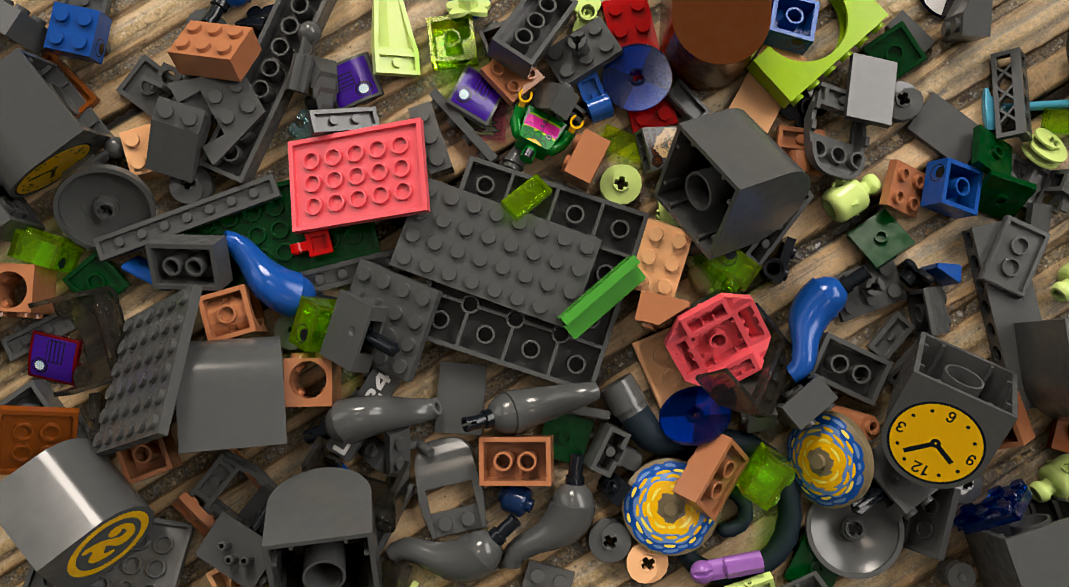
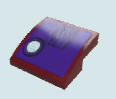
M33 330L28 355V375L77 386L82 366L79 359L84 341Z

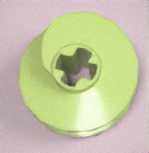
M1037 128L1034 134H1032L1033 140L1028 141V143L1024 142L1021 145L1024 154L1036 165L1045 169H1056L1068 156L1063 142L1045 128Z
M625 164L613 165L606 169L599 183V190L604 199L624 206L629 205L637 198L642 187L641 176L637 169ZM619 180L623 181V186H626L622 190L618 189L617 183Z

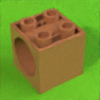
M0 263V317L43 319L44 315L53 314L57 269L35 264ZM24 279L27 285V293L24 300L18 305L14 292L18 282Z
M246 284L200 297L199 309L208 340L250 338L268 333L261 302Z
M291 353V358H283L285 407L333 406L337 400L341 399V366L319 353H315V358H311V353ZM312 362L319 364V367L326 374V385L316 397L307 394L300 383L301 372Z

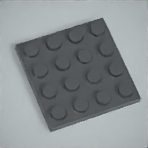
M360 258L349 291H351V288L360 289L366 292V297L378 298L382 300V305L390 308L381 335L398 343V348H400L399 353H396L395 357H390L376 349L371 365L401 380L412 382L443 292L374 262Z

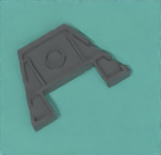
M246 75L241 82L198 77L168 83L169 88L179 103H185L202 94L221 127L224 135L202 146L213 166L219 165L222 161L221 159L228 152H231L236 147L238 141L244 135H247L267 114Z

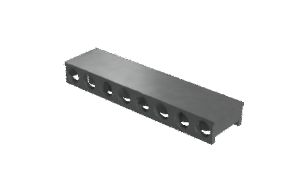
M1002 221L971 227L968 230L962 231L993 363L1018 373V391L1025 409L1036 408L1029 400L1023 387L1014 323L1042 320L1033 282L1031 281L1023 299L1014 297L984 282L983 290L981 281L977 280V277ZM970 234H971L972 239H973V245H972L971 240H970ZM986 303H988L990 313L988 312ZM992 325L995 329V335L992 331ZM997 349H999V351H1000L1001 358H1000L999 355H998V350H997Z

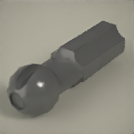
M311 21L302 23L298 28V37L301 40L299 52L293 53L285 88L302 94L308 93L315 62L311 53L313 45L319 42L321 38L320 27Z
M109 138L104 144L103 151L97 155L89 153L63 172L62 178L64 179L69 173L83 166L105 164L111 159L124 158L125 153L121 138Z

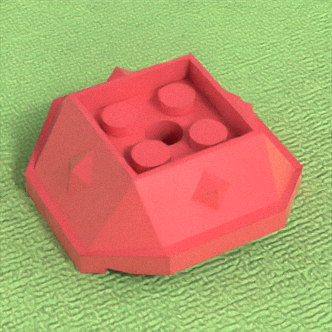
M720 293L678 315L663 342L686 382L720 392L762 370L763 358L768 349L771 335L750 295Z

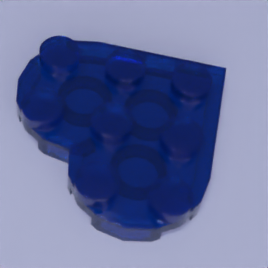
M1020 478L1012 481L1005 487L997 485L987 491L989 496L980 503L974 505L971 502L960 507L961 513L954 518L955 526L959 532L963 530L965 534H971L1020 521L1033 495L1029 486Z

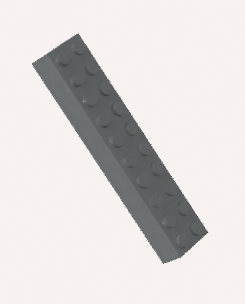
M337 0L275 1L257 39L262 51L246 73L267 114L247 135H244L238 141L236 147L231 152H228L221 159L222 161L219 165L213 166L204 152L199 162L200 166L241 185L253 181L294 94V91L285 88L293 53L299 52L301 40L298 37V28L302 23L311 21L320 27L322 34ZM317 43L313 45L312 53H313V51H314V49H315ZM217 124L209 142L224 135L219 124Z

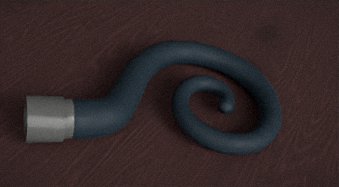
M631 373L618 378L600 391V395L612 415L618 418L625 431L631 434L630 438L638 447L659 456L693 455L698 445L677 443L664 433L662 425L645 400V394ZM725 428L721 434L733 438L750 458L749 462L762 469L771 481L777 498L778 516L775 529L767 545L760 550L764 561V572L757 574L772 572L785 562L798 541L803 517L800 491L794 473L776 448L751 433ZM735 485L728 498L737 505L738 515L734 521L729 523L722 522L716 527L717 534L723 538L735 537L743 533L753 520L752 500L742 493L744 489ZM695 551L675 556L689 573L694 562L708 560L699 556ZM757 574L731 579L726 578L709 583L730 585L734 582L754 577Z

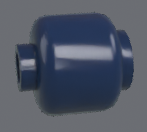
M504 486L498 498V502L501 503V509L509 514H514L516 517H522L526 512L530 513L535 504V500L532 499V490L525 486Z

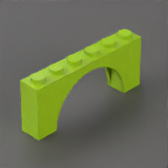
M829 0L839 22L838 41L830 55L815 61H795L782 56L769 46L746 69L783 109L790 103L794 106L804 97L801 94L804 90L807 89L810 92L820 83L818 78L822 74L827 77L837 68L834 64L838 60L843 63L852 55L850 50L854 46L858 49L868 40L866 35L870 32L874 35L885 25L882 21L889 14L876 0Z

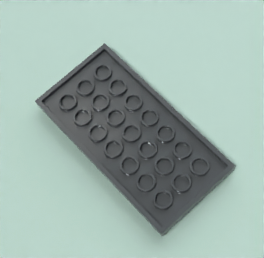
M428 177L431 212L407 216L389 265L564 328L556 317L583 295L602 240Z

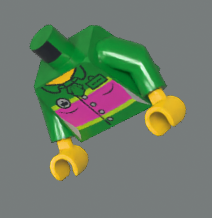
M521 89L518 93L519 104L515 105L510 119L512 136L516 139L514 146L522 150L519 156L520 160L526 164H531L534 157L544 160L547 155L554 156L564 151L574 138V132L583 127L584 120L580 126L575 127L572 122L577 115L572 116L570 119L571 126L567 129L568 124L558 121L529 104L526 108L525 105L531 101L533 94L530 92L529 98L523 100L521 98L523 89Z

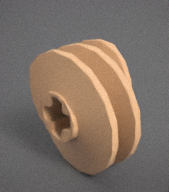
M635 542L630 547L625 560L626 568L631 578L644 584L660 580L667 572L669 565L668 556L651 552L638 542ZM645 557L651 562L649 566L643 562Z

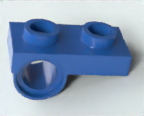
M597 72L576 84L592 125L614 116L611 100L608 94L605 93Z

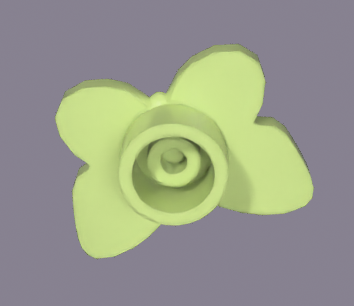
M451 0L446 3V10L449 12L450 18H459L467 14L487 17L488 10L491 8L489 0Z
M577 0L579 2L574 11L577 19L573 25L572 33L598 17L597 12L601 7L600 0Z

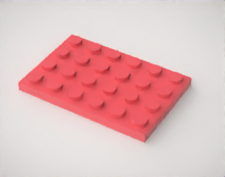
M420 117L288 142L292 232L295 234L431 212L424 124Z

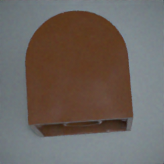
M661 0L659 47L661 55L669 65L671 78L675 81L680 78L689 89L702 92L715 91L731 84L742 73L768 35L771 25L772 0Z

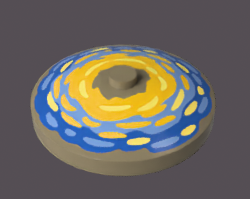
M830 410L825 414L820 413L815 418V424L807 430L791 428L785 447L786 462L794 473L799 491L807 499L819 506L836 509L856 503L866 494L874 475V458L867 437L853 420L844 414Z
M667 457L655 459L644 464L629 479L628 484L632 488L622 501L623 518L632 537L647 550L660 555L678 556L696 550L709 539L718 521V517L715 521L709 519L683 502L672 492L676 480L682 475L688 461Z

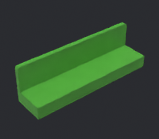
M629 255L556 317L573 339H577L646 279V276L637 266L640 261L635 255Z

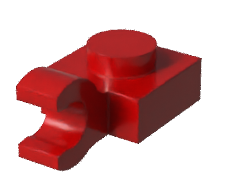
M329 229L305 234V242L290 245L291 253L294 256L309 252L310 258L334 253Z

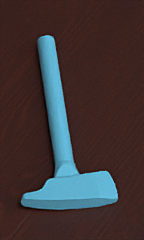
M985 87L982 93V117L984 127L990 131L996 129L994 98L991 96L989 88ZM1069 99L1030 102V111L1069 109ZM1002 103L1001 109L1008 112L1014 103Z

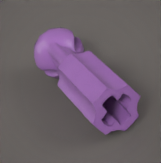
M759 550L706 561L698 560L691 566L690 575L696 583L707 584L711 581L764 572V561Z

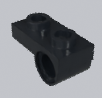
M788 236L783 238L776 257L764 261L758 269L759 276L763 280L773 285L781 284L782 281L785 282L789 274V268H787L789 260L794 258L797 247L794 246L796 239ZM768 264H772L776 268L774 276L768 274L766 270Z
M613 472L611 478L602 475L596 488L612 503L619 506L632 486Z

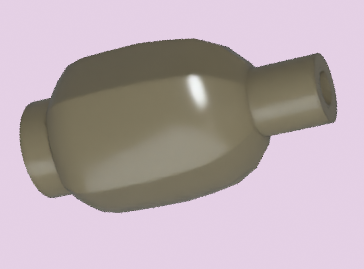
M692 256L686 259V265L689 268L687 277L695 291L702 293L706 297L716 290L714 287L715 278L705 265L696 263Z

